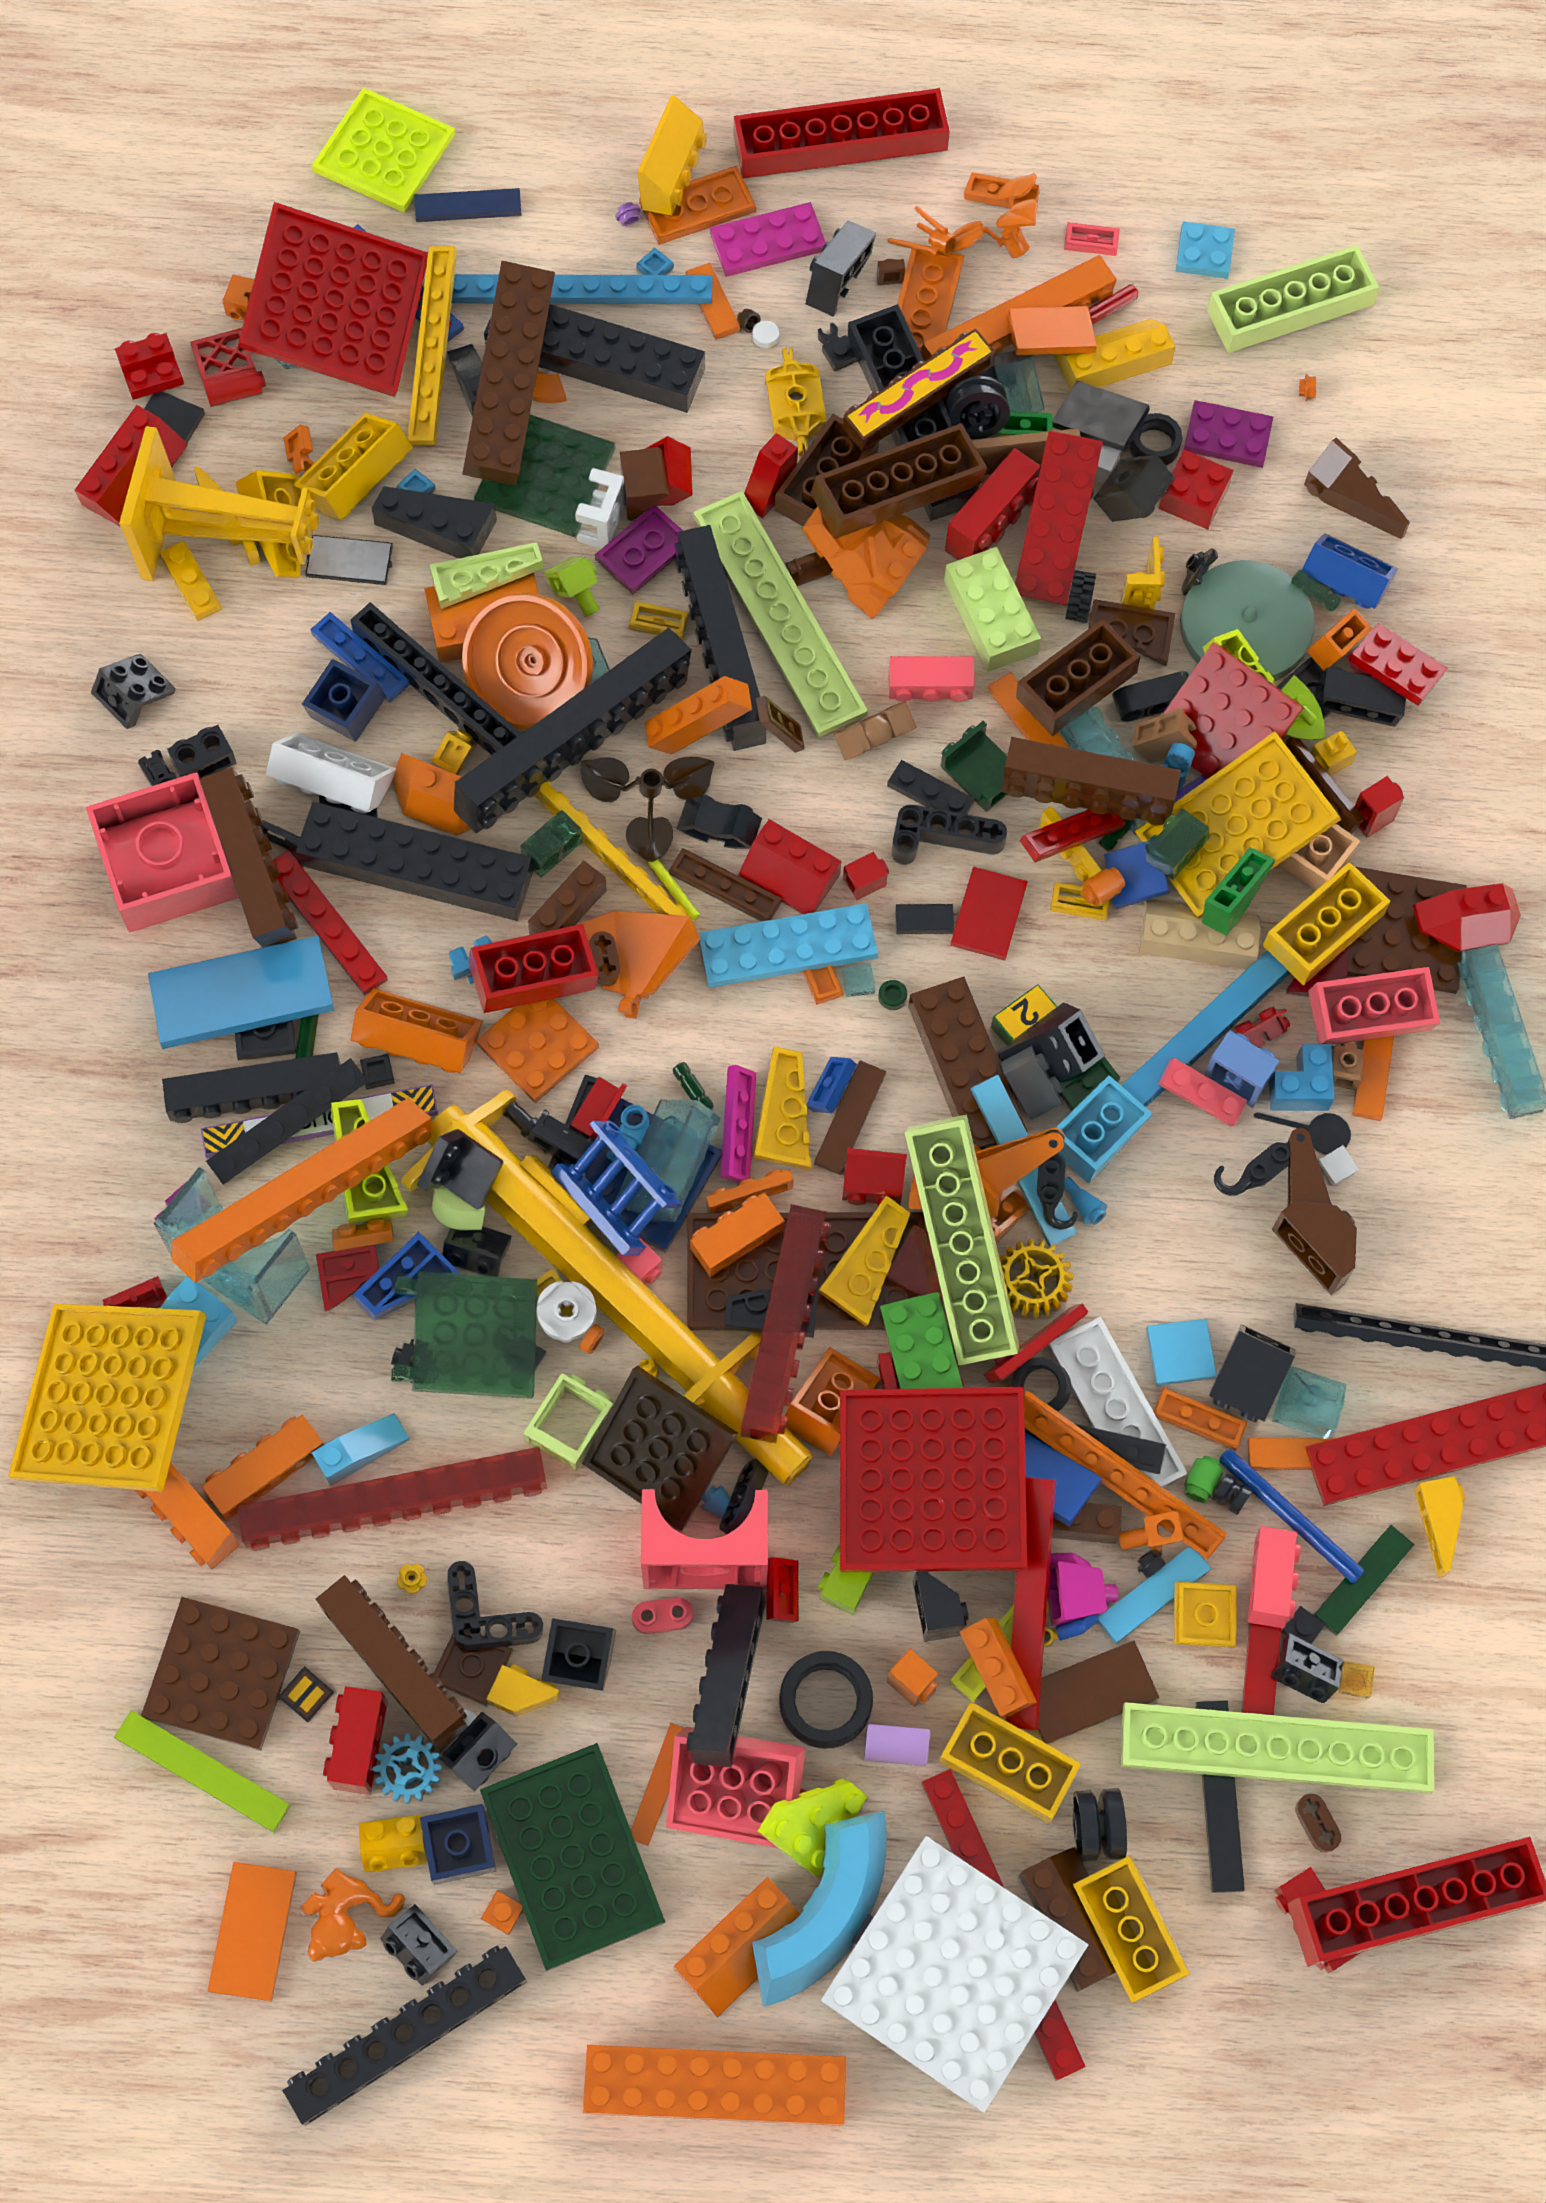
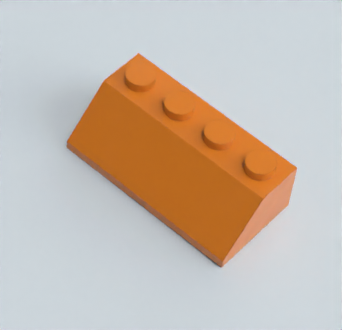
M373 988L355 1011L350 1041L357 1042L364 1048L384 1050L392 1056L411 1058L419 1064L438 1066L449 1073H461L470 1060L483 1020Z
M171 1462L163 1492L135 1490L142 1499L148 1496L153 1501L154 1505L151 1509L161 1521L167 1518L174 1527L170 1531L181 1544L187 1541L191 1545L193 1550L189 1553L200 1566L206 1563L212 1570L240 1546L232 1532Z
M767 1876L674 1965V1970L718 2018L758 1979L752 1942L763 1939L787 1924H791L800 1916V1913Z

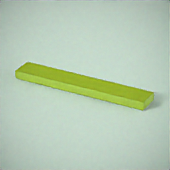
M132 1710L114 1736L116 1740L275 1833L291 1806L286 1801Z

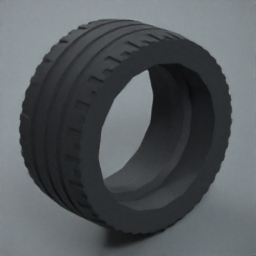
M834 1651L811 1653L799 1659L786 1673L780 1688V1713L788 1730L801 1742L823 1749L843 1746L854 1740L869 1721L873 1707L872 1686L865 1671L852 1658ZM819 1670H833L844 1675L853 1685L857 1696L856 1709L851 1719L843 1726L832 1730L816 1729L807 1724L799 1715L795 1703L796 1691L801 1681L810 1673Z

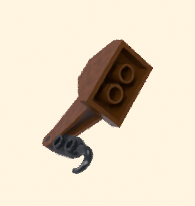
M1296 1128L1291 1132L1287 1143L1277 1142L1272 1144L1248 1163L1236 1184L1229 1186L1223 1183L1221 1174L1225 1169L1224 1166H1220L1215 1171L1214 1184L1222 1194L1237 1196L1246 1190L1266 1185L1288 1167L1287 1208L1280 1213L1272 1231L1332 1296L1345 1285L1355 1269L1357 1227L1354 1225V1219L1347 1211H1341L1337 1205H1332L1310 1133L1304 1128Z

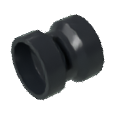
M1226 1474L1211 1499L1218 1504L1224 1503L1229 1507V1511L1238 1515L1253 1489L1247 1485H1239L1234 1477ZM1235 1489H1239L1234 1498L1232 1499V1501L1229 1502L1228 1500L1232 1496Z

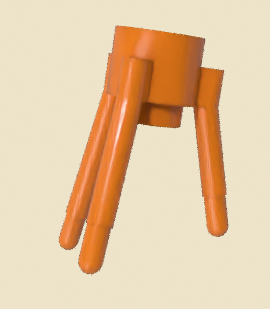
M915 206L914 210L936 228L932 230L920 222L917 223L918 228L930 235L928 243L931 246L893 238L888 239L890 244L929 252L934 256H937L939 252L944 255L950 254L956 243V236L949 233L948 228L939 224L918 206Z

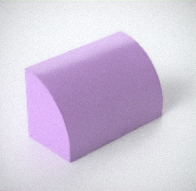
M867 1724L864 1761L926 1766L930 1729Z

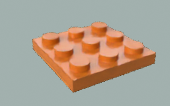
M555 999L514 1007L476 1040V1044L535 1104L599 1048V1043Z

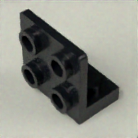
M137 654L99 668L91 694L126 729H129L136 725L142 706L174 694L176 688L142 654Z
M456 1129L439 1136L417 1186L424 1191H428L443 1185L478 1210L483 1207L503 1165V1160L461 1130Z

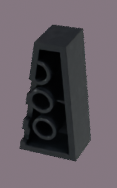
M383 486L372 506L375 525L458 559L478 555L497 521L495 504L387 486Z

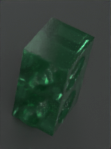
M560 810L520 845L521 854L532 857L533 870L542 878L582 843L581 827L563 810Z

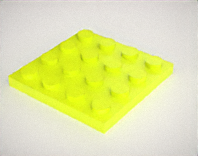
M363 87L311 165L312 171L405 213L414 199V194L419 192L456 135L455 128Z

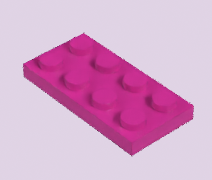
M811 202L710 227V235L725 277L821 253L826 243Z

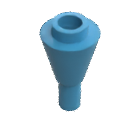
M1071 1177L1065 1178L1064 1188L1072 1196V1200L1084 1224L1092 1223L1095 1225L1102 1221L1106 1216L1107 1204L1081 1189Z
M713 1485L701 1499L705 1502L701 1508L721 1519L723 1518L730 1497L722 1485L718 1489Z

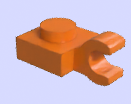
M300 424L283 437L287 461L293 463L295 474L300 473L302 470L306 472L314 464L308 457V454L313 451L309 427Z

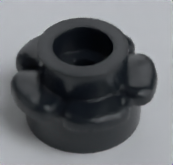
M1150 1550L1141 1556L1137 1561L1140 1564L1138 1572H1142L1148 1578L1159 1571L1166 1564L1161 1557L1162 1552L1154 1553Z

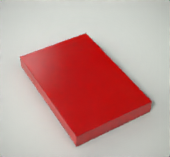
M973 866L950 946L1005 961L1028 881Z

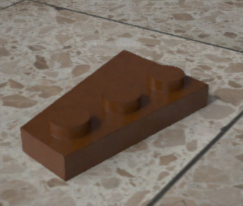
M1097 599L1093 600L1088 628L1104 619L1135 652L1167 666L1175 613Z

